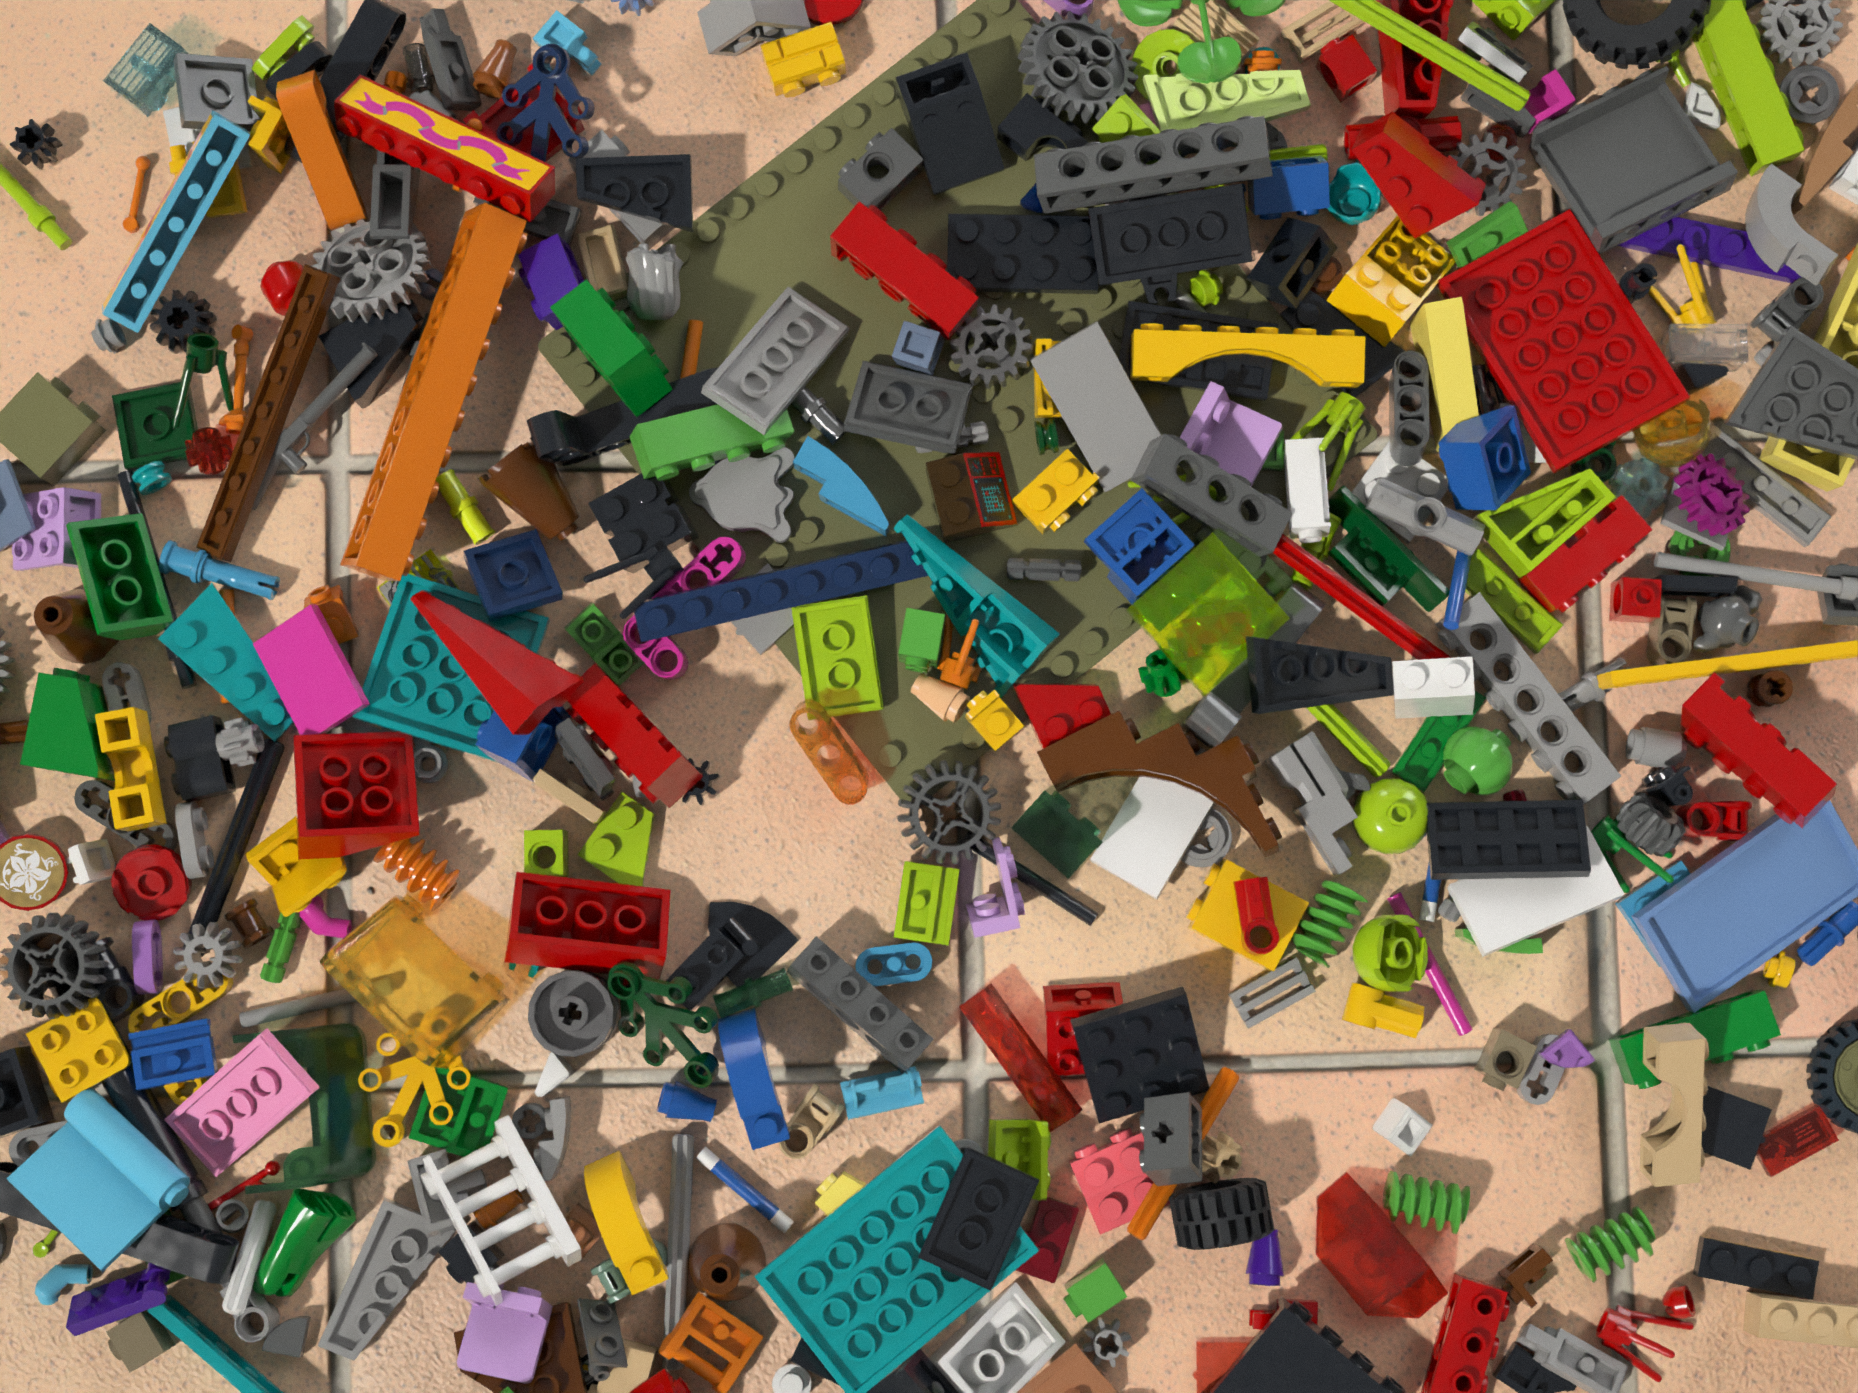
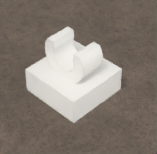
M107 839L80 843L68 848L70 856L67 858V863L73 864L76 877L73 878L74 883L84 885L112 878L113 871L116 869V863Z

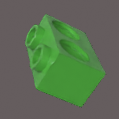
M906 608L898 652L899 662L905 663L906 670L928 673L929 667L937 669L945 614Z

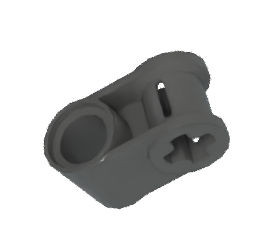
M1804 277L1799 278L1766 305L1749 325L1752 328L1758 327L1774 342L1773 347H1775L1788 327L1793 326L1799 330L1802 323L1821 304L1824 297L1822 285L1819 283L1818 286H1815ZM1795 290L1804 292L1808 300L1807 305H1801L1796 301L1794 296Z

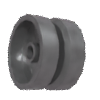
M567 970L549 976L536 988L529 1002L528 1022L533 1036L544 1049L559 1056L577 1057L599 1049L612 1038L618 1026L620 1004L618 998L609 990L608 983L603 977L588 971ZM573 1005H578L576 1010L582 1011L581 1018L575 1020L571 1018L569 1012Z

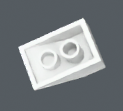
M1014 1282L948 1338L929 1359L959 1393H1017L1066 1341L1020 1286Z

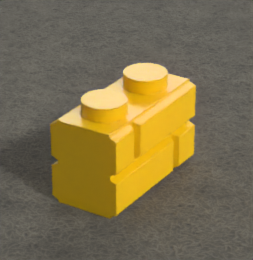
M832 22L760 45L762 57L776 96L784 94L787 98L795 97L802 94L806 90V86L820 83L821 86L832 85L841 79L840 75L846 74L845 60Z

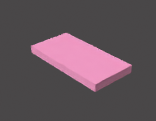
M266 1028L164 1120L210 1172L217 1177L313 1094L319 1086Z

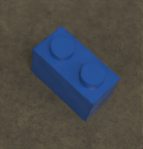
M1322 156L1272 160L1273 176L1247 180L1248 207L1254 215H1259L1260 219H1278L1282 217V213L1294 211L1299 216H1311L1318 214L1319 209L1330 208L1329 165Z

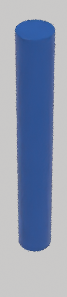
M1459 551L1456 553L1443 626L1449 630H1455L1459 627L1472 555L1468 556Z

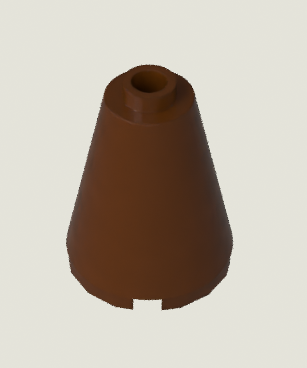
M528 442L524 445H519L487 470L492 476L491 478L487 474L478 478L483 487L549 540L557 536L562 541L579 528L574 521L580 516L555 464L539 459L535 446H531Z
M84 588L46 597L35 608L34 621L55 654L66 661L80 664L100 661L119 642L116 639L97 635Z
M719 1223L706 1229L694 1241L688 1258L689 1273L694 1285L702 1294L719 1302H734L750 1295L760 1284L754 1277L755 1274L766 1266V1255L760 1239L750 1230L736 1223ZM717 1267L724 1268L727 1273L721 1272Z

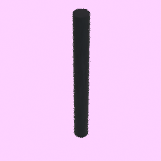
M970 830L966 834L965 838H967L971 834ZM980 838L979 840L987 848L984 852L977 849L975 845L970 847L972 851L997 866L993 845ZM1014 859L1018 876L1016 879L1091 926L1098 915L1096 911Z

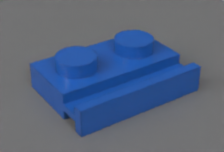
M206 1018L129 1033L136 1090H145L210 1077L217 1073L218 1068L213 1036H211L210 1019Z

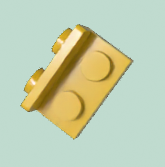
M251 95L247 102L261 120H258L253 125L248 145L268 168L281 174L290 159L284 152L285 144L290 134L276 100L265 96L262 101Z
M1067 448L1012 499V503L1042 535L1050 528L1056 532L1071 518L1067 512L1075 504L1079 503L1083 507L1098 493L1095 486L1098 484L1100 477L1095 472L1092 474Z

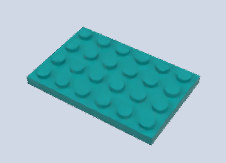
M941 1125L933 1129L754 1276L845 1393H866L990 1291L918 1258L963 1156V1153ZM1021 1226L1017 1230L992 1289L1039 1251L1038 1247Z

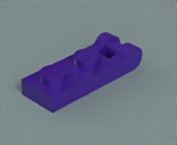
M148 1263L145 1270L72 1296L66 1329L74 1336L163 1304L166 1301L168 1291L165 1282L170 1279L171 1270Z

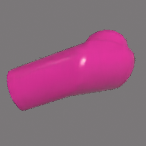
M318 895L312 898L311 903L304 910L299 912L303 921L317 935L348 939L350 936L352 921L329 917L323 910V899Z

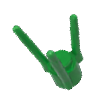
M1607 814L1591 830L1594 839L1624 893H1628L1630 888L1607 855V851L1614 855L1621 848H1624L1666 882L1672 883L1674 881V878L1626 839V834L1621 832L1617 826L1616 818L1613 820ZM1669 851L1664 857L1670 859L1673 857V853Z

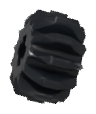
M173 290L171 301L164 296L159 297V301L163 305L162 309L151 310V315L158 319L149 325L154 333H159L156 337L157 343L161 346L168 345V350L174 354H178L182 348L186 353L187 339L190 335L198 333L211 336L216 335V331L208 326L217 320L216 315L208 311L211 304L204 298L198 300V295L194 291H188L183 296L179 290Z

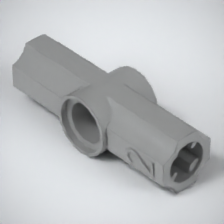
M1383 478L1378 479L1365 508L1407 527L1408 531L1414 535L1429 537L1468 556L1473 555L1482 539L1486 526L1445 507L1436 498H1425ZM1419 508H1426L1432 513L1433 523L1431 526L1420 523L1417 516Z

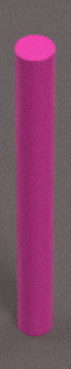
M1401 892L1387 898L1395 915H1408L1415 919ZM1415 927L1419 937H1424L1420 928ZM1427 943L1428 962L1425 973L1459 1036L1465 1035L1473 1029Z

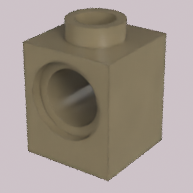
M1493 1028L1474 1070L1484 1074L1482 1082L1498 1090L1504 1091L1506 1085L1518 1089L1538 1046L1503 1029ZM1507 1051L1511 1055L1512 1064L1507 1071L1500 1072L1496 1066V1058L1501 1052Z

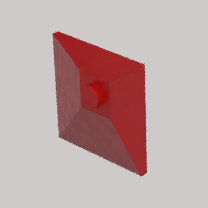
M398 731L294 735L298 860L338 858L419 836L413 739L411 735Z

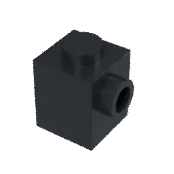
M475 1221L467 1224L472 1237L484 1232ZM457 1234L438 1252L448 1262L446 1269L458 1283L462 1284L464 1281L466 1284L467 1282L475 1283L473 1276L477 1275L478 1271L459 1234ZM496 1244L480 1251L490 1271L500 1267L497 1262L505 1254Z

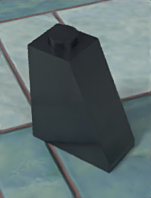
M413 299L410 300L411 304L409 305L400 301L397 304L398 313L396 314L390 308L386 309L384 319L380 320L376 313H373L369 322L365 323L359 314L354 322H350L348 319L319 335L322 344L339 373L361 351L363 342L377 353L378 356L347 387L354 401L362 409L372 403L409 354L412 342L418 339L421 331L418 322L424 318Z

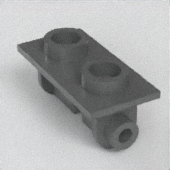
M579 1298L577 1300L580 1312L579 1324L583 1328L590 1363L588 1371L596 1381H604L609 1378L610 1372L614 1367L627 1368L628 1366L615 1302L609 1305L607 1301Z

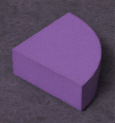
M1571 1029L1565 1030L1538 1052L1547 1062L1564 1068L1584 1067L1595 1061L1594 1057Z

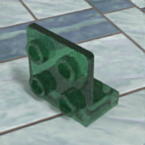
M1044 790L1011 829L1063 876L1069 879L1086 858L1103 843L1097 837L1101 831L1086 817L1080 820L1075 818L1068 811L1072 805L1057 791L1054 790L1050 795Z

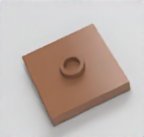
M1075 1343L1017 1393L1118 1392Z

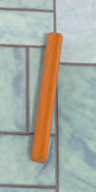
M1227 1067L1220 1069L1200 1103L1202 1107V1142L1239 1081V1075ZM1152 1184L1127 1227V1231L1132 1236L1140 1240L1146 1239L1178 1184L1165 1186Z

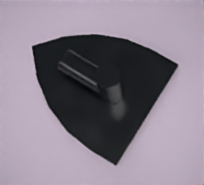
M710 902L708 918L709 935L716 928L722 927L742 948L743 953L747 955L727 976L742 993L751 987L799 941L779 920L759 908L737 902Z

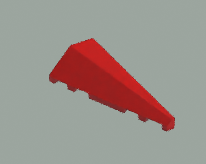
M422 590L410 598L513 735H529L553 707H562L585 681L581 676L568 672L556 665V662L534 653L522 643L480 620L473 619L461 612V609L446 604L426 590Z

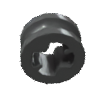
M527 1103L514 1112L512 1122L520 1137L534 1139L547 1130L545 1108L542 1105ZM526 1110H533L532 1115L538 1113L541 1118V1122L535 1125L536 1131L530 1132L528 1131L529 1126L523 1128L521 1124V1119L526 1117Z

